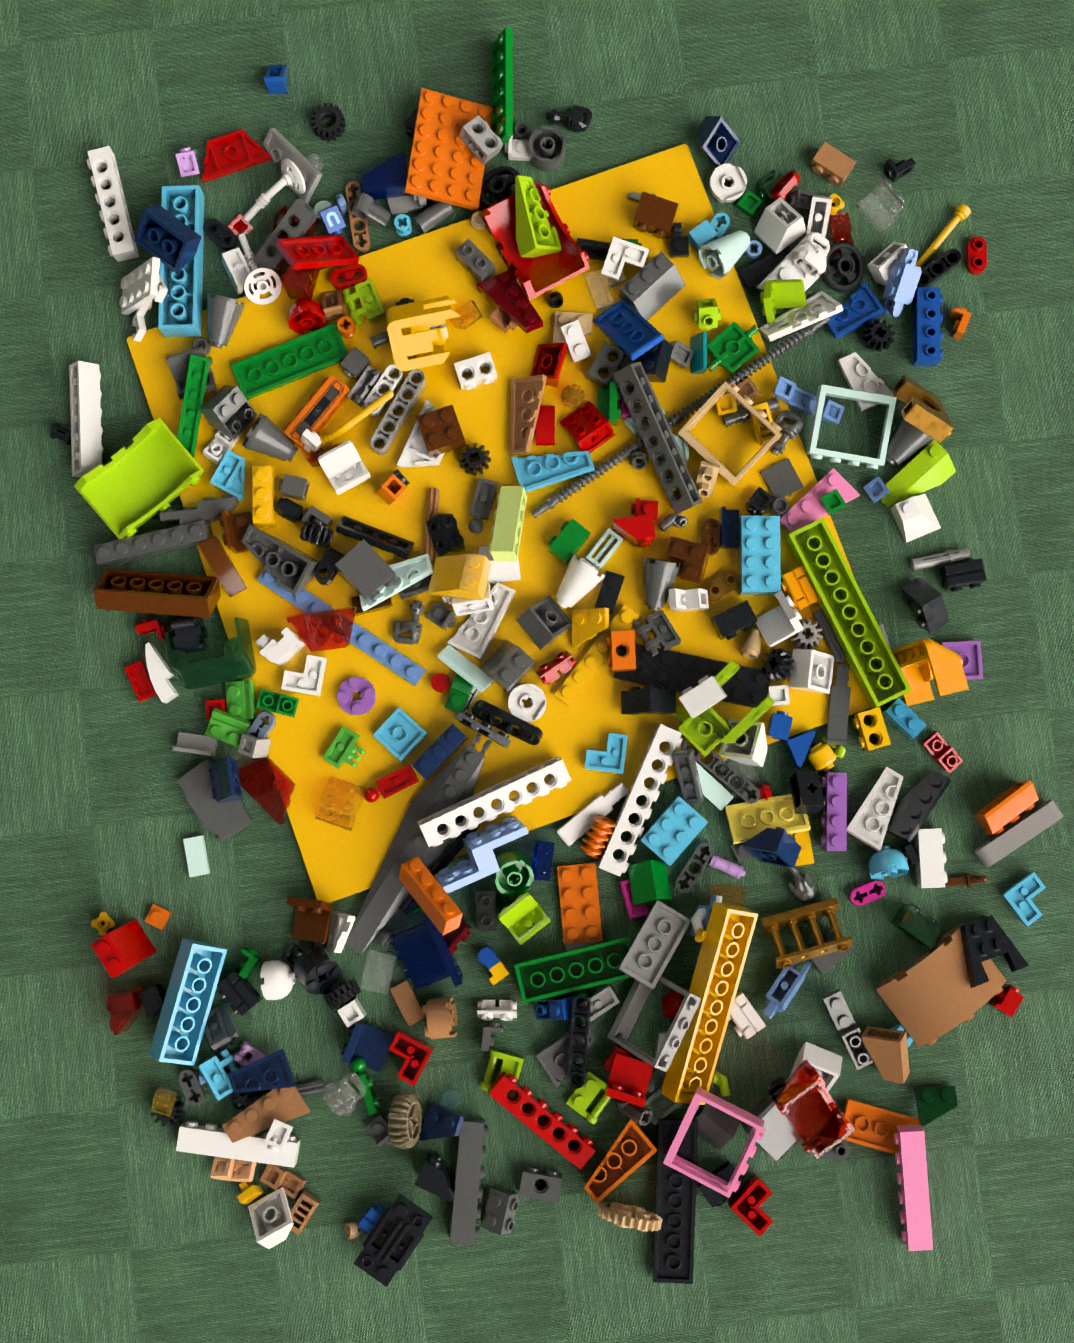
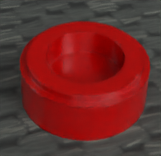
M437 673L431 679V686L437 692H445L450 687V679L444 673Z

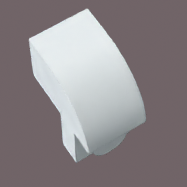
M700 588L689 590L669 589L668 603L670 609H673L675 612L709 609L708 590Z

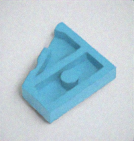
M227 450L209 483L243 501L245 459Z

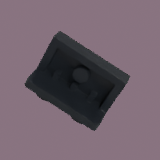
M439 514L426 521L438 556H444L449 552H461L466 549L464 539L460 535L457 521L453 514Z

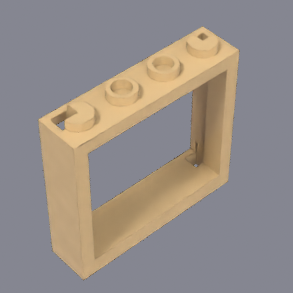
M725 381L678 434L708 463L720 464L719 473L730 484L735 485L783 434L780 432L782 428L774 421L770 423L766 419L768 415L761 408L756 410L752 406L754 402L747 395L743 397L738 392L740 388L733 382L729 384ZM727 391L773 434L736 475L690 432Z

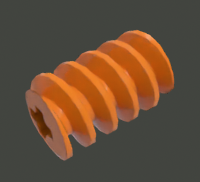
M599 815V818L592 817L596 824H589L593 831H586V834L590 838H583L582 840L586 843V846H579L584 853L596 859H601L600 855L604 853L603 848L607 847L606 841L610 840L609 834L613 833L612 827L617 825L615 821L603 815Z

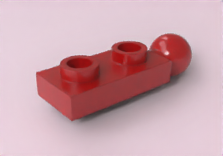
M411 764L376 781L378 788H367L364 792L365 800L370 803L376 802L381 794L386 799L418 783L419 780Z

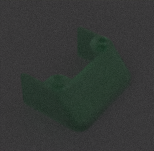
M239 617L234 618L238 637L231 638L225 643V656L191 663L185 651L175 649L172 637H175L174 633H164L170 665L185 688L198 689L250 678L255 674L256 663L248 620Z

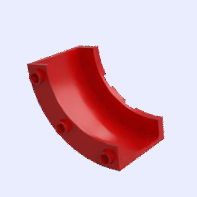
M540 181L534 183L541 197L539 202L543 210H547L549 214L547 219L551 227L555 226L562 249L560 252L536 258L520 257L516 241L515 193L480 211L489 234H492L498 242L495 246L516 281H519L520 287L530 300L590 268L588 265V254L585 250L582 251L570 236L567 224L562 223L549 197L551 192L548 186Z

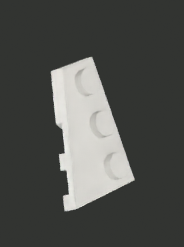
M856 352L837 361L851 390L894 397L892 390L888 389L884 384L885 382L871 371V368ZM856 401L861 412L877 405Z

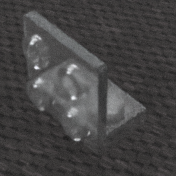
M880 178L873 191L861 200L856 207L878 233L881 234L898 220L905 208L903 199L893 192L891 185Z

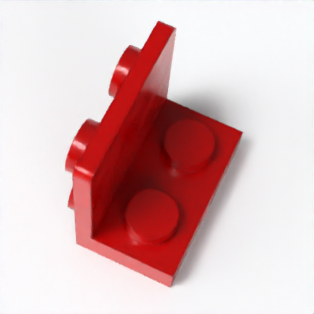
M590 401L559 422L561 427L575 440L580 451H589L591 453L615 436L609 420Z
M616 1053L605 1087V1096L644 1107L646 1103L645 1095L653 1066L645 1061Z

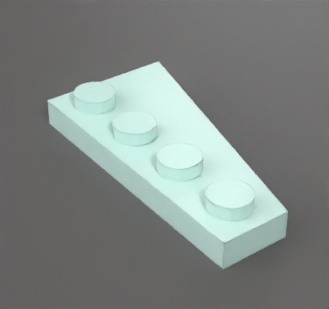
M429 554L389 565L396 574L395 582L388 588L384 587L380 591L379 597L374 601L369 600L366 602L360 596L363 611L370 609L433 574Z

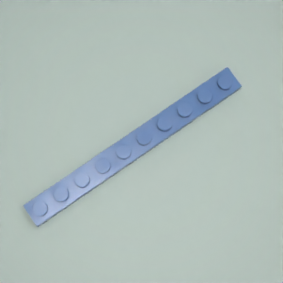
M265 569L257 579L264 586L412 685L416 686L426 672L424 668L304 588L297 595H293L280 587L275 582L273 576Z

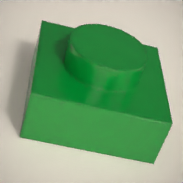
M748 190L736 207L749 217H752L761 206L763 200Z
M837 488L819 499L828 516L846 505Z

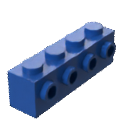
M917 287L913 297V366L935 367L942 360L943 350L940 349V342H942L943 332L940 331V324L943 320V313L940 312V306L943 302V295L940 294V288Z

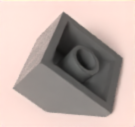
M551 595L528 608L516 620L540 650L551 644L572 627V621Z

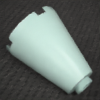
M739 230L702 245L698 251L702 267L704 269L708 268L711 271L709 273L710 276L716 279L723 278L750 246V237L746 232Z

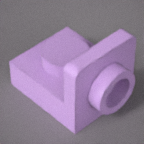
M190 147L179 149L180 153L176 154L181 177L200 174L196 150L191 151Z

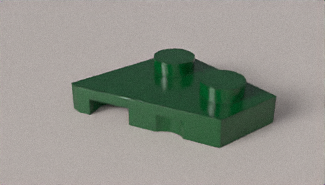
M955 1086L918 1087L914 1089L919 1124L922 1128L958 1106Z

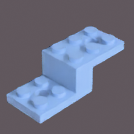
M509 816L498 824L487 825L482 831L469 833L462 840L470 860H462L454 867L441 869L438 874L434 875L435 879L446 893H450L500 871L492 849L528 834L526 826L516 816Z

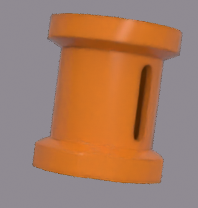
M348 316L341 317L338 320L337 327L341 336L346 339L352 338L356 334L353 320Z

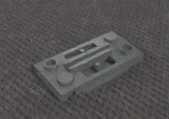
M207 758L179 778L177 782L186 794L185 799L205 828L211 830L218 838L217 840L220 844H222L253 822V819L244 808L242 800L218 803L216 799H213L212 788L215 785L214 780L210 779L209 769L212 768L213 762L210 758Z

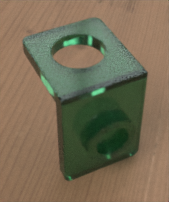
M775 169L758 179L755 185L757 196L764 200L767 206L773 203L774 198L764 185L774 178Z

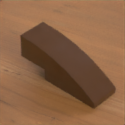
M214 535L198 544L230 597L247 589L217 536Z

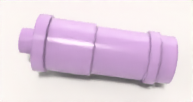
M713 855L709 862V866L721 870L737 879L740 876H745L744 866L729 862L719 856Z

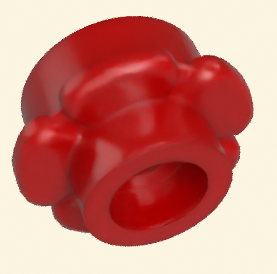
M761 782V786L758 787L760 797H765V800H768L767 798L773 797L769 783L763 784Z

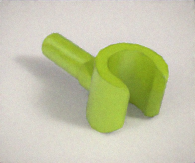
M823 737V738H822V741L825 742V743H826V737ZM828 744L835 749L836 757H844L846 750L843 746Z

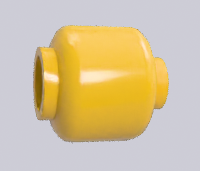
M820 742L808 750L810 753L807 757L817 771L823 769L826 772L834 767L833 762L836 760V755L828 744Z

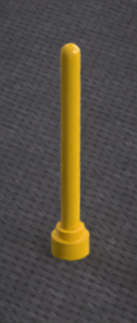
M960 203L955 208L954 217L916 262L915 266L922 268L958 222L965 220L971 214L968 206Z
M389 390L329 435L322 434L319 436L322 441L320 447L324 451L332 447L333 440L394 396L393 391Z

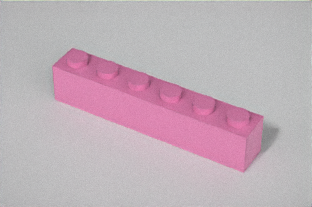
M920 1124L896 1126L897 1133H894L893 1136L895 1145H898L895 1160L896 1164L899 1165L900 1171L896 1173L898 1185H901V1192H898L899 1204H902V1211L899 1212L900 1222L904 1225V1231H901L902 1243L906 1244L909 1251L933 1250L924 1130Z

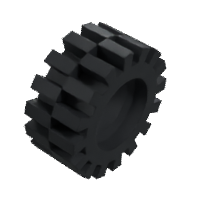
M323 103L324 107L321 108L318 105V110H313L314 115L311 114V124L314 133H316L317 137L320 136L321 140L324 141L326 138L327 141H330V138H333L334 141L336 136L340 138L342 136L341 132L344 133L345 131L344 115L338 106L335 105L333 107L332 103H329V106H327L326 103ZM326 117H333L335 124L332 127L325 128L321 125L322 120Z
M352 978L323 996L329 1008L333 1010L359 994L361 989L355 979Z

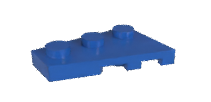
M865 281L857 292L853 293L842 306L843 311L834 314L830 318V321L826 323V327L834 339L837 340L883 315L885 309Z

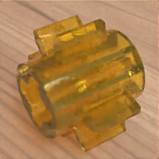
M572 384V386L567 385L562 390L561 399L562 402H565V406L573 408L583 403L585 395L583 393L584 390L580 389L581 386Z

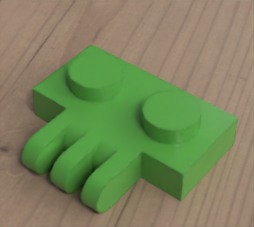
M342 726L322 759L340 769L344 761L356 768L357 764L351 761L352 758L360 761L361 757L355 753L358 751L364 755L366 751L355 745L360 736Z

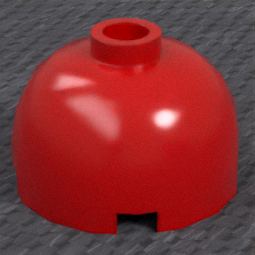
M302 298L290 306L288 323L289 328L294 332L304 334V331L311 330L313 332L325 327L326 316L322 305L318 301Z

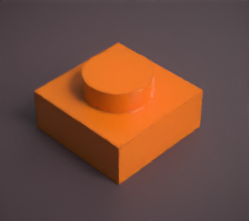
M153 904L144 922L163 930L172 912L157 904Z

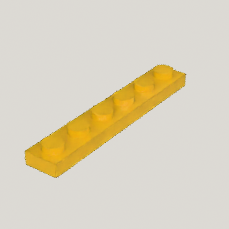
M624 604L610 622L609 628L603 631L554 695L570 707L608 658V655L611 654V648H607V636H610L611 631L630 630L640 615Z

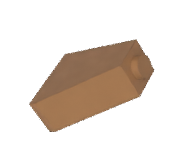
M867 1026L861 1038L883 1079L893 1083L904 1084L910 1073L906 1032Z

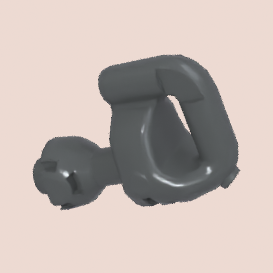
M788 410L781 411L773 420L782 428L780 432L783 434L771 446V453L776 456L778 453L783 454L786 442L789 439L794 440L800 433L802 426H804L802 419ZM784 418L789 419L795 424L790 425L784 421Z
M414 600V604H410L411 621L394 622L392 637L395 642L408 645L419 643L422 624L418 623L425 608V606L421 605L422 601ZM400 633H411L412 637L400 636Z

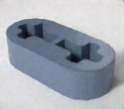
M271 712L260 713L246 734L258 733L257 736L259 738H267L276 724L275 715ZM269 717L268 721L270 722V724H265L263 726V724L265 723L263 718Z

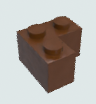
M671 536L667 555L685 560L680 579L702 584L712 547Z

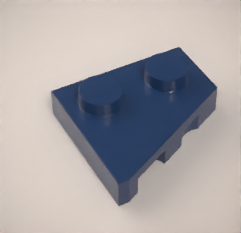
M430 1102L419 1140L427 1141L459 1136L465 1116L435 1102Z

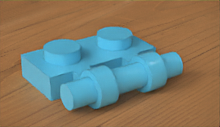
M227 1049L220 1052L224 1059L219 1062L215 1055L197 1066L216 1101L233 1092L230 1080L223 1067L227 1065L230 1072L238 1070L233 1055H230Z

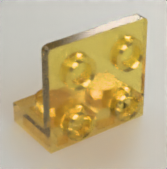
M330 776L316 806L315 819L352 831L355 815L363 800L366 788Z

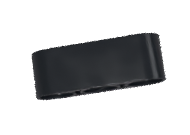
M949 249L922 268L920 279L924 281V284L918 282L917 287H930L953 271L961 260L960 252L957 249ZM947 258L953 259L954 263L949 262ZM932 268L937 269L939 273H934Z

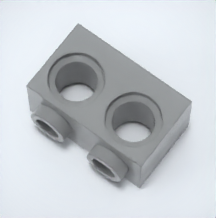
M479 115L464 125L459 134V138L483 165L496 156L503 146L500 137L490 129L488 123Z

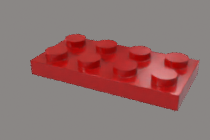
M341 234L277 239L275 244L293 270L358 264L359 261L358 255Z

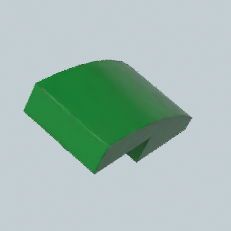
M261 689L256 708L294 717L299 699Z

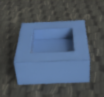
M879 476L863 487L874 503L890 493Z

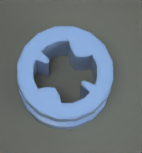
M756 240L750 241V246L745 251L746 257L751 260L759 258L762 252L761 243ZM751 247L757 248L756 253L750 252Z

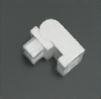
M287 627L281 631L284 637L280 641L271 639L266 635H262L256 641L262 649L259 653L277 665L286 664L306 645L293 630Z

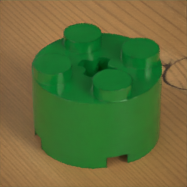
M518 851L505 852L499 855L496 861L500 871L491 874L498 891L509 895V897H518L521 894H525L530 889V885L534 880V874L527 859Z

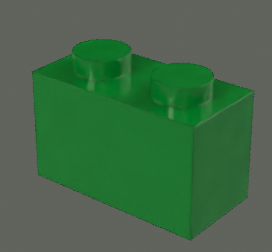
M573 518L570 522L566 521L560 528L562 532L558 537L554 535L548 543V551L565 565L568 564L573 554H576L590 537V532Z

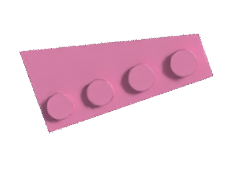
M833 468L780 519V523L789 533H792L827 515V512L819 499L836 488L845 503L854 500L860 494Z

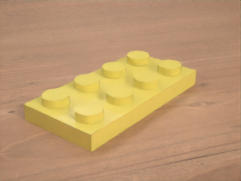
M792 794L767 798L768 800L760 799L752 804L744 802L725 806L733 844L744 843L766 828L775 829L780 827L785 829L787 834L808 831L811 828L807 814H795Z

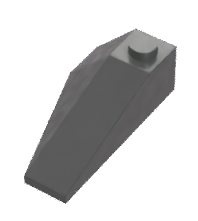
M252 524L249 525L241 540L254 557L262 563L264 569L273 576L275 582L293 595H297L313 579L315 569L320 563L306 553Z

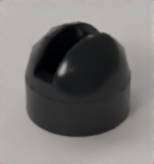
M556 291L549 294V306L559 308L563 305V296L560 292Z

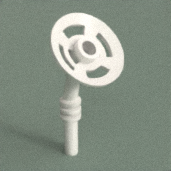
M285 158L281 161L282 178L256 199V203L243 216L246 222H249L261 208L264 209L265 205L267 206L270 203L271 198L285 185L289 186L298 195L305 193L306 187L303 176L292 160Z
M245 234L238 235L245 254L244 258L251 269V272L244 281L245 294L256 304H269L279 296L282 288L281 280L272 269L258 268L257 263L253 261L255 254L251 251ZM271 276L275 278L276 288L273 287ZM249 283H251V289L254 292L253 295L249 291ZM267 292L272 294L267 298H260V294Z

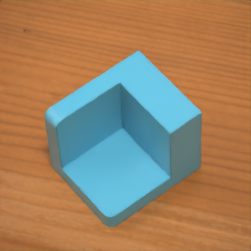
M705 220L688 233V242L698 253L702 245L717 236V232Z

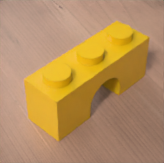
M252 466L253 524L258 528L276 527V512L274 511L273 490H276V471L272 466Z

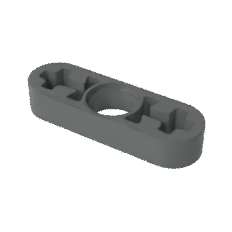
M702 842L696 846L675 879L674 885L679 892L687 893L692 889L713 856L714 850L709 843ZM707 846L709 854L703 855L701 859L705 860V862L702 864L698 859H694V856L699 857L701 854L700 847L705 848ZM691 862L699 864V871L697 873L689 871L688 867ZM685 871L690 876H694L693 880L691 878L687 880L689 885L687 888L683 887L680 889V883L678 882L679 880H685L686 875H683Z

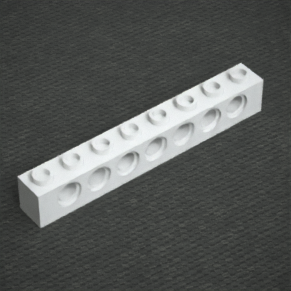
M658 723L616 820L617 825L613 827V833L610 834L607 847L604 848V853L597 864L599 868L619 877L622 873L626 872L629 865L627 862L628 857L634 854L637 846L634 843L637 837L640 838L644 831L643 822L645 819H649L652 812L650 806L653 801L656 802L659 796L660 783L664 784L667 773L665 771L668 765L671 766L674 761L672 753L682 743L681 732ZM663 741H667L669 744V749L666 752H661L659 749V745ZM655 759L661 761V767L658 770L652 768V762ZM652 777L654 780L653 785L649 788L645 787L644 780ZM640 795L646 797V802L643 805H637L636 799ZM632 813L638 814V820L635 823H630L628 820L629 815ZM624 831L631 833V837L627 841L621 840V834ZM616 849L623 850V855L619 859L613 857V852Z
M557 756L417 821L427 845L429 847H436L449 837H458L466 829L472 830L477 828L479 823L485 820L486 822L492 821L500 813H509L515 809V806L520 804L526 805L532 801V798L545 796L554 788L559 789L566 786L567 782L571 781L563 759ZM547 774H552L551 780L544 782V777ZM534 782L533 789L526 790L527 784ZM516 790L517 795L514 798H509V793ZM496 798L499 799V804L495 807H492V800ZM476 807H481L480 814L474 815L473 810ZM457 816H464V820L461 823H455ZM440 824H446L444 831H437V827Z

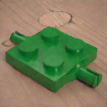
M734 321L707 345V350L714 358L707 365V369L712 372V370L720 365L732 375L759 351V348L752 340V336L759 331V328L753 325L749 330L745 331Z

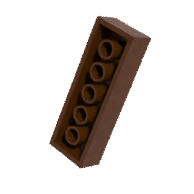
M106 568L93 589L97 609L210 618L221 596L218 577Z

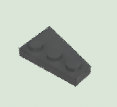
M585 1021L578 1026H584L586 1024ZM590 1029L588 1048L596 1040ZM570 1031L535 1053L556 1088L560 1085L565 1075L568 1074ZM581 1036L574 1038V1042L577 1045L585 1043ZM573 1056V1061L576 1063L581 1056Z

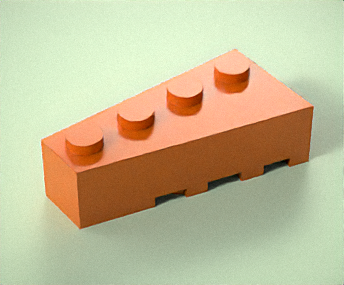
M632 1119L628 1121L584 1186V1189L596 1204L658 1150L656 1145Z

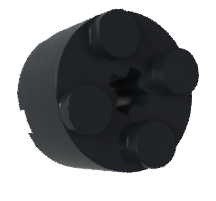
M190 616L172 617L171 631L174 630L175 635L172 639L178 654L207 649L205 638H208L207 628L202 626V618Z
M313 948L310 949L312 952L302 954L294 965L295 978L310 994L317 995L322 993L326 995L331 991L342 970L324 949Z

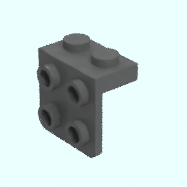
M201 347L166 357L167 364L176 381L177 394L180 400L184 398L190 355L207 358ZM210 365L205 393L216 390L215 377Z

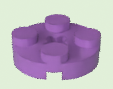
M351 677L340 685L337 700L340 707L350 715H363L368 713L375 705V688L365 678ZM360 691L361 700L353 701V692L357 693Z

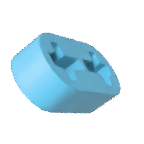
M726 213L716 214L710 223L717 232V236L713 240L723 237L728 229L730 218ZM723 219L724 224H721L720 228H717L718 221Z

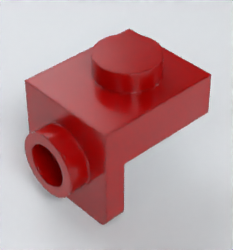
M151 619L140 621V624L135 626L136 632L140 635L157 632L160 640H167V627L165 623L162 624L159 620L152 621Z

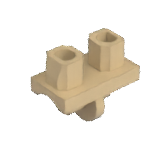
M701 461L695 483L701 497L708 498L709 495L713 494L720 464H709Z

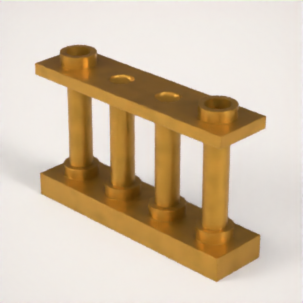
M836 897L761 919L763 933L769 932L772 934L779 953V957L775 958L776 969L781 967L786 969L795 963L836 951L845 952L852 947V936L844 938L835 916L839 908ZM822 916L828 917L836 938L835 941L824 942L816 921L817 918ZM805 921L809 922L817 946L807 949L797 926ZM788 927L791 929L798 948L797 952L787 954L779 933L781 928Z

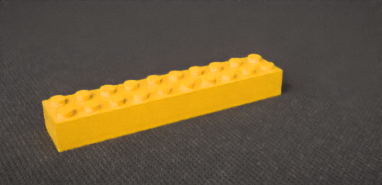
M718 902L713 903L706 931L709 933L708 938H710V942L701 946L689 989L690 992L702 999L666 1072L661 1093L673 1102L690 1104L698 1087L709 1092L758 917L757 913L747 908ZM701 1100L700 1104L705 1105V1102Z

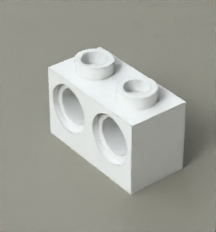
M490 352L454 363L461 390H472L477 387L476 385L482 383L485 385L495 381L494 379H497V372ZM483 367L490 368L488 373H482L480 370ZM469 372L472 374V377L465 379L462 377L463 374Z

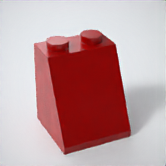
M137 919L107 933L91 944L111 978L127 973L157 952Z

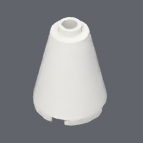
M575 553L570 560L556 594L557 603L565 609L567 606L570 608L574 606L606 576L604 573L600 576L598 574L599 569L582 557L580 560L576 559L577 554Z

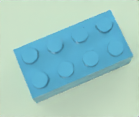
M741 516L738 520L739 595H775V593L781 591L780 516Z

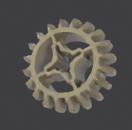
M397 1094L391 1102V1108H389L387 1132L391 1144L399 1149L413 1148L419 1139L422 1125V1109L419 1098L415 1094Z

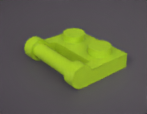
M490 1049L488 1054L490 1058L480 1089L488 1091L492 1085L491 1081L497 1058L503 1060L500 1074L502 1072H505L507 1075L511 1073L519 1080L524 1058ZM510 1090L507 1096L514 1098L516 1090Z
M589 1070L586 1073L584 1085L574 1090L566 1104L595 1125L598 1121L597 1117L612 1097L605 1096L604 1094L591 1113L586 1110L601 1088L605 1090L607 1084Z

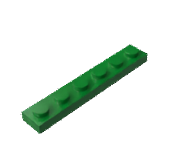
M190 355L177 439L193 458L195 457L202 414L200 408L204 402L210 358Z

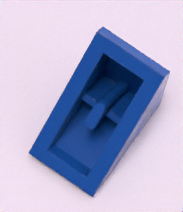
M287 65L268 66L264 81L269 94H287Z
M812 730L784 741L794 767H802L815 736V731Z

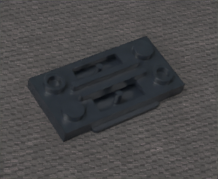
M399 1194L392 1206L385 1209L363 1242L364 1248L354 1261V1264L387 1287L396 1272L403 1268L423 1238L424 1230L433 1216L402 1194Z

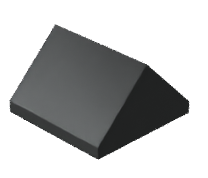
M707 1103L701 1105L693 1117V1120L699 1121L698 1134L719 1150L734 1138L741 1122L739 1119Z

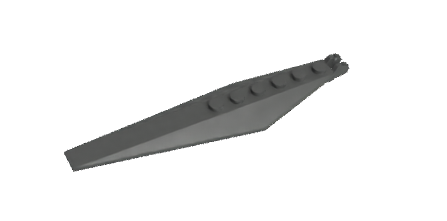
M478 733L470 746L468 745L412 800L345 942L346 946L360 955L410 895L398 879L401 864L418 857L426 868L430 870L456 839V837H449L443 840L442 844L436 847H429L417 821L473 796L485 758L484 754L492 743L488 739L480 752L474 749L481 739V734ZM457 816L455 823H461L464 820V816ZM440 824L437 827V831H444L446 824Z

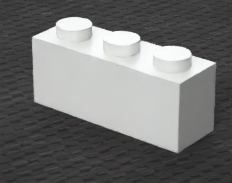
M941 828L919 829L914 837L915 852L920 862L916 863L917 888H942L947 883V872L944 871L946 853L943 852L942 845L945 843V835Z

